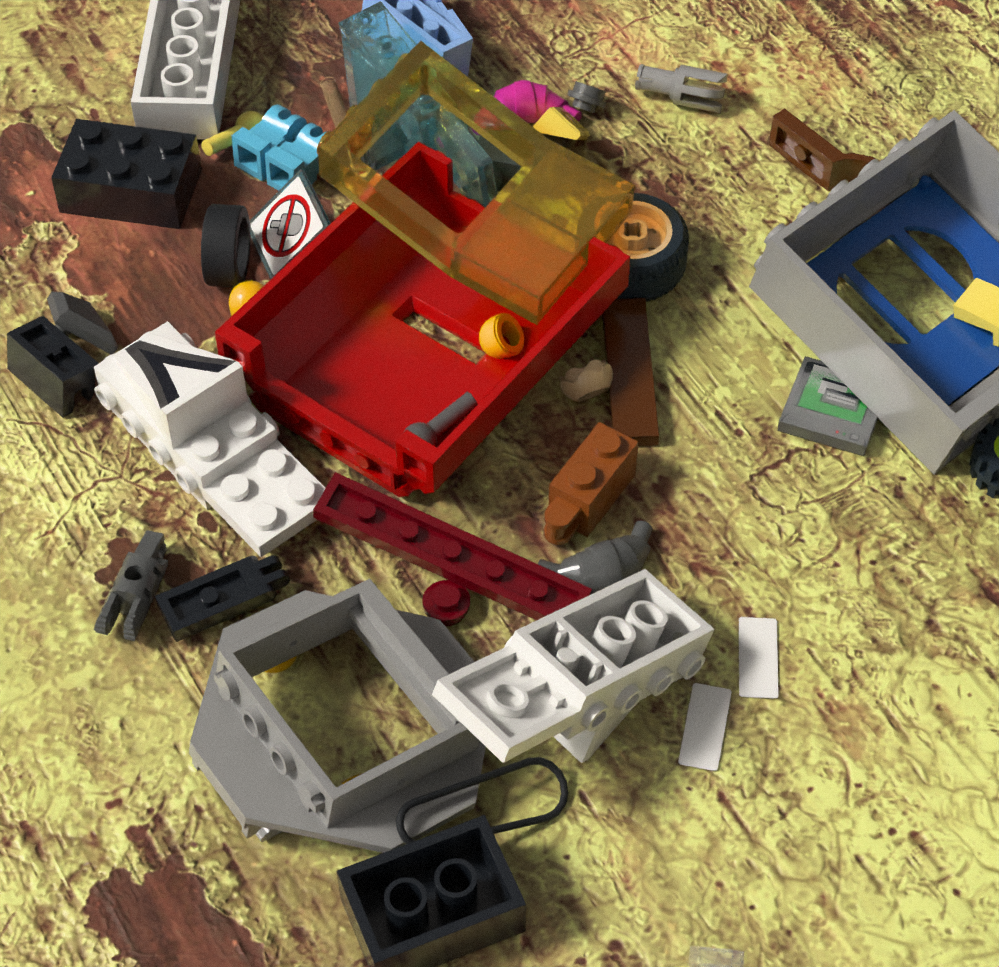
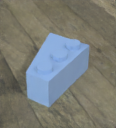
M363 0L360 31L437 91H441L468 78L473 38L453 9L447 10L442 0Z

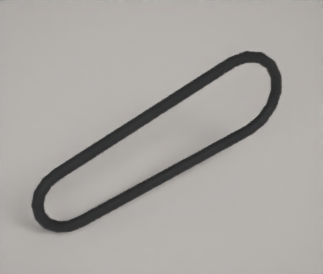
M541 757L526 758L413 798L404 803L398 811L396 818L397 832L401 840L406 844L414 842L415 840L407 834L404 828V818L409 809L530 765L547 767L556 775L561 790L559 803L554 810L547 814L492 826L491 829L493 834L548 822L559 816L566 806L569 794L567 780L561 769L552 761Z

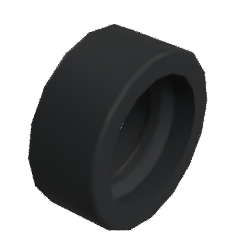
M211 204L207 208L204 217L201 238V267L204 282L208 286L235 287L237 284L245 281L250 256V220L248 211L241 205Z

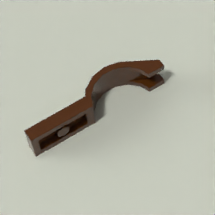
M785 108L773 115L769 146L827 191H831L843 180L851 182L858 177L859 172L866 164L876 159L856 153H842Z

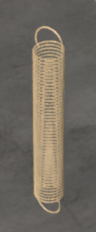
M333 81V83H328L329 85H335L334 87L328 86L334 89L333 91L330 90L332 93L324 89L325 84L321 87L338 137L341 140L345 157L347 158L346 155L351 154L347 153V151L357 153L360 149L337 83ZM349 145H350V146H351V145H353V146L355 145V146H356L355 148H356L357 150L353 152V151H351V150H349V149L345 150V148H350V149H352L351 147H348V146H349Z

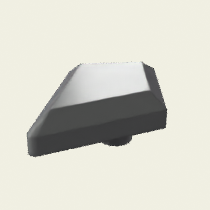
M51 291L47 301L55 326L66 336L73 333L109 354L115 353L118 345L114 336L90 302L64 292Z

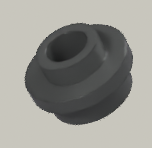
M577 81L573 91L568 90L567 96L574 98L572 106L595 113L597 106L605 108L607 103L603 101L606 91Z

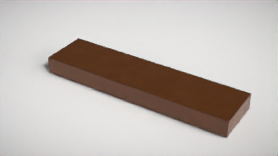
M645 298L616 299L602 313L606 363L610 364L613 371V380L608 390L611 427L638 441V446H658L659 429Z

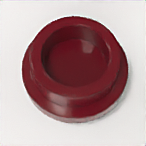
M450 580L435 582L423 594V610L427 617L440 620L445 627L456 625L467 615L470 609L469 592L465 587Z

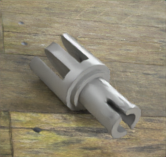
M644 64L639 65L636 76L639 77V80L635 82L636 90L641 89L670 95L669 97L673 104L721 113V103L686 96L685 94L714 99L724 98L725 88L722 86L691 80L689 77L724 83L727 82V73L680 65L675 71L649 67Z

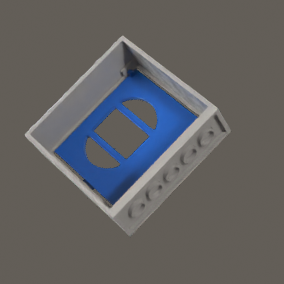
M955 110L940 120L936 117L929 120L920 129L917 136L910 141L907 138L900 140L890 150L888 156L880 162L877 159L871 160L859 172L857 178L851 182L843 180L838 183L821 203L817 204L815 201L809 203L801 210L796 220L786 226L784 223L776 226L764 240L766 248L754 264L756 271L749 285L756 295L878 416L877 418L933 474H936L973 445L978 433L988 423L993 425L994 420L999 418V347L993 345V332L954 318V313L927 334H921L852 264L890 239L956 303L965 292V289L906 232L921 231L940 237L954 246L969 264L974 280L979 278L999 287V152ZM838 277L843 278L908 344L884 342L837 295Z

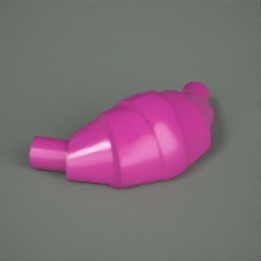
M519 80L496 90L495 95L479 110V116L471 122L470 127L476 135L480 136L485 122L502 126L536 123L549 107L564 108L578 122L581 119L582 113L569 106L567 100L550 90L547 85L530 82L529 80Z

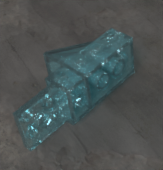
M380 1L339 22L350 112L364 171L370 174L401 158L419 141L433 150L444 153L453 160V183L460 189V194L478 201L485 208L501 215L492 159L468 131L463 99Z

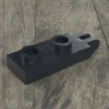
M272 555L262 560H258L256 556H248L160 593L155 598L174 640L178 642L271 602L277 595L276 590L288 585L290 577L286 570L281 569L282 563L278 556Z

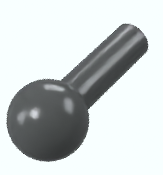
M466 392L428 423H413L404 432L409 430L437 447L438 437L469 414L478 403L469 392Z

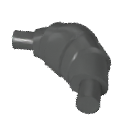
M637 521L631 535L597 542L586 547L584 551L565 558L561 564L540 559L538 564L591 588V594L642 570L651 550L648 540L653 528L645 521Z

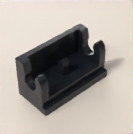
M41 316L7 333V369L62 418L73 413L75 405L74 396L80 389H82V396L87 401L91 400L95 392L94 366L99 363L47 318Z

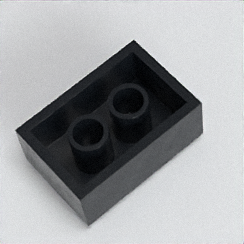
M76 119L51 177L59 212L180 229L202 171L196 134Z
M485 815L336 871L340 899L368 967H437L526 932V903Z

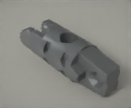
M147 530L135 552H128L94 625L96 633L108 635L119 613L127 616L123 628L124 639L136 640L168 567V560L164 559L167 549L163 533Z

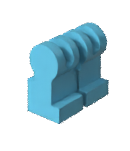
M278 104L272 106L265 113L262 120L250 130L242 127L231 135L234 166L262 182L267 178V185L280 192H283L297 177L300 178L305 190H307L317 180V174L322 169L329 168L335 162L341 148V140L338 136L331 132L323 133L320 126L314 123L307 124L305 118L297 114L292 115L290 110Z

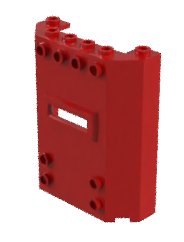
M418 141L215 331L218 355L236 360L243 366L244 379L253 390L248 396L260 412L269 414L276 422L398 497L409 496L417 489H421L424 494L434 493L628 287L630 256L623 253L618 247L593 237L588 245L587 264L582 258L571 255L556 247L544 237L536 236L516 225L511 219L502 217L485 208L478 201L469 199L454 191L453 160L444 153L433 150ZM414 311L483 351L479 343V332L482 325L493 316L507 313L519 322L524 334V346L519 354L505 359L493 358L485 353L475 364L403 321ZM503 335L504 340L510 345L509 339ZM466 392H469L478 403L469 414L438 437L437 447L409 430L404 432L413 423H428Z

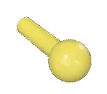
M256 111L242 113L237 118L235 126L202 141V150L206 155L211 156L232 146L231 135L242 127L250 130L262 120L263 115Z

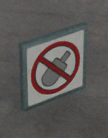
M302 169L250 220V236L270 280L331 224L306 172Z

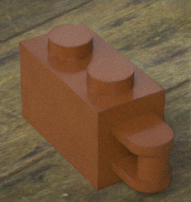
M601 422L597 423L549 484V506L544 514L546 523L544 536L549 543L563 545L576 532L588 538L636 475L638 441Z

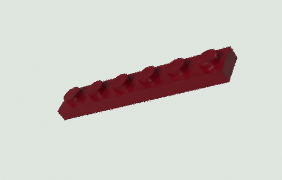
M336 472L313 509V518L535 620H539L591 595L592 592L591 588Z

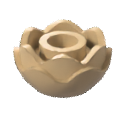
M595 359L591 360L586 367L571 368L566 372L565 377H559L561 381L560 389L566 397L575 402H582L597 397L610 389L613 380L612 367L606 363L605 359L602 361Z

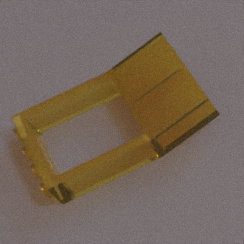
M422 41L409 53L402 54L395 67L384 79H378L373 84L369 94L358 105L351 106L344 120L332 132H326L317 146L319 175L448 276L536 325L588 265L589 241L596 237L606 243L632 211L634 184L546 138ZM421 95L432 97L521 166V169L462 233L452 231L360 159Z

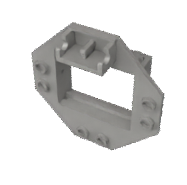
M371 579L334 596L305 590L223 628L190 740L189 754L193 758L192 764L197 771L201 769L242 825L241 831L246 838L256 834L259 840L264 842L281 832H287L385 853L406 845L401 840L396 826L398 811L404 803L413 798L481 775L486 746L432 695L438 679L474 663V660L439 619L396 610ZM353 629L436 731L437 735L335 787L252 677ZM479 784L409 809L404 818V828L407 834L416 841L472 810L475 807Z

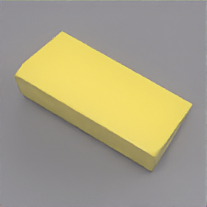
M549 107L530 130L574 140H586L590 136V132L562 107Z

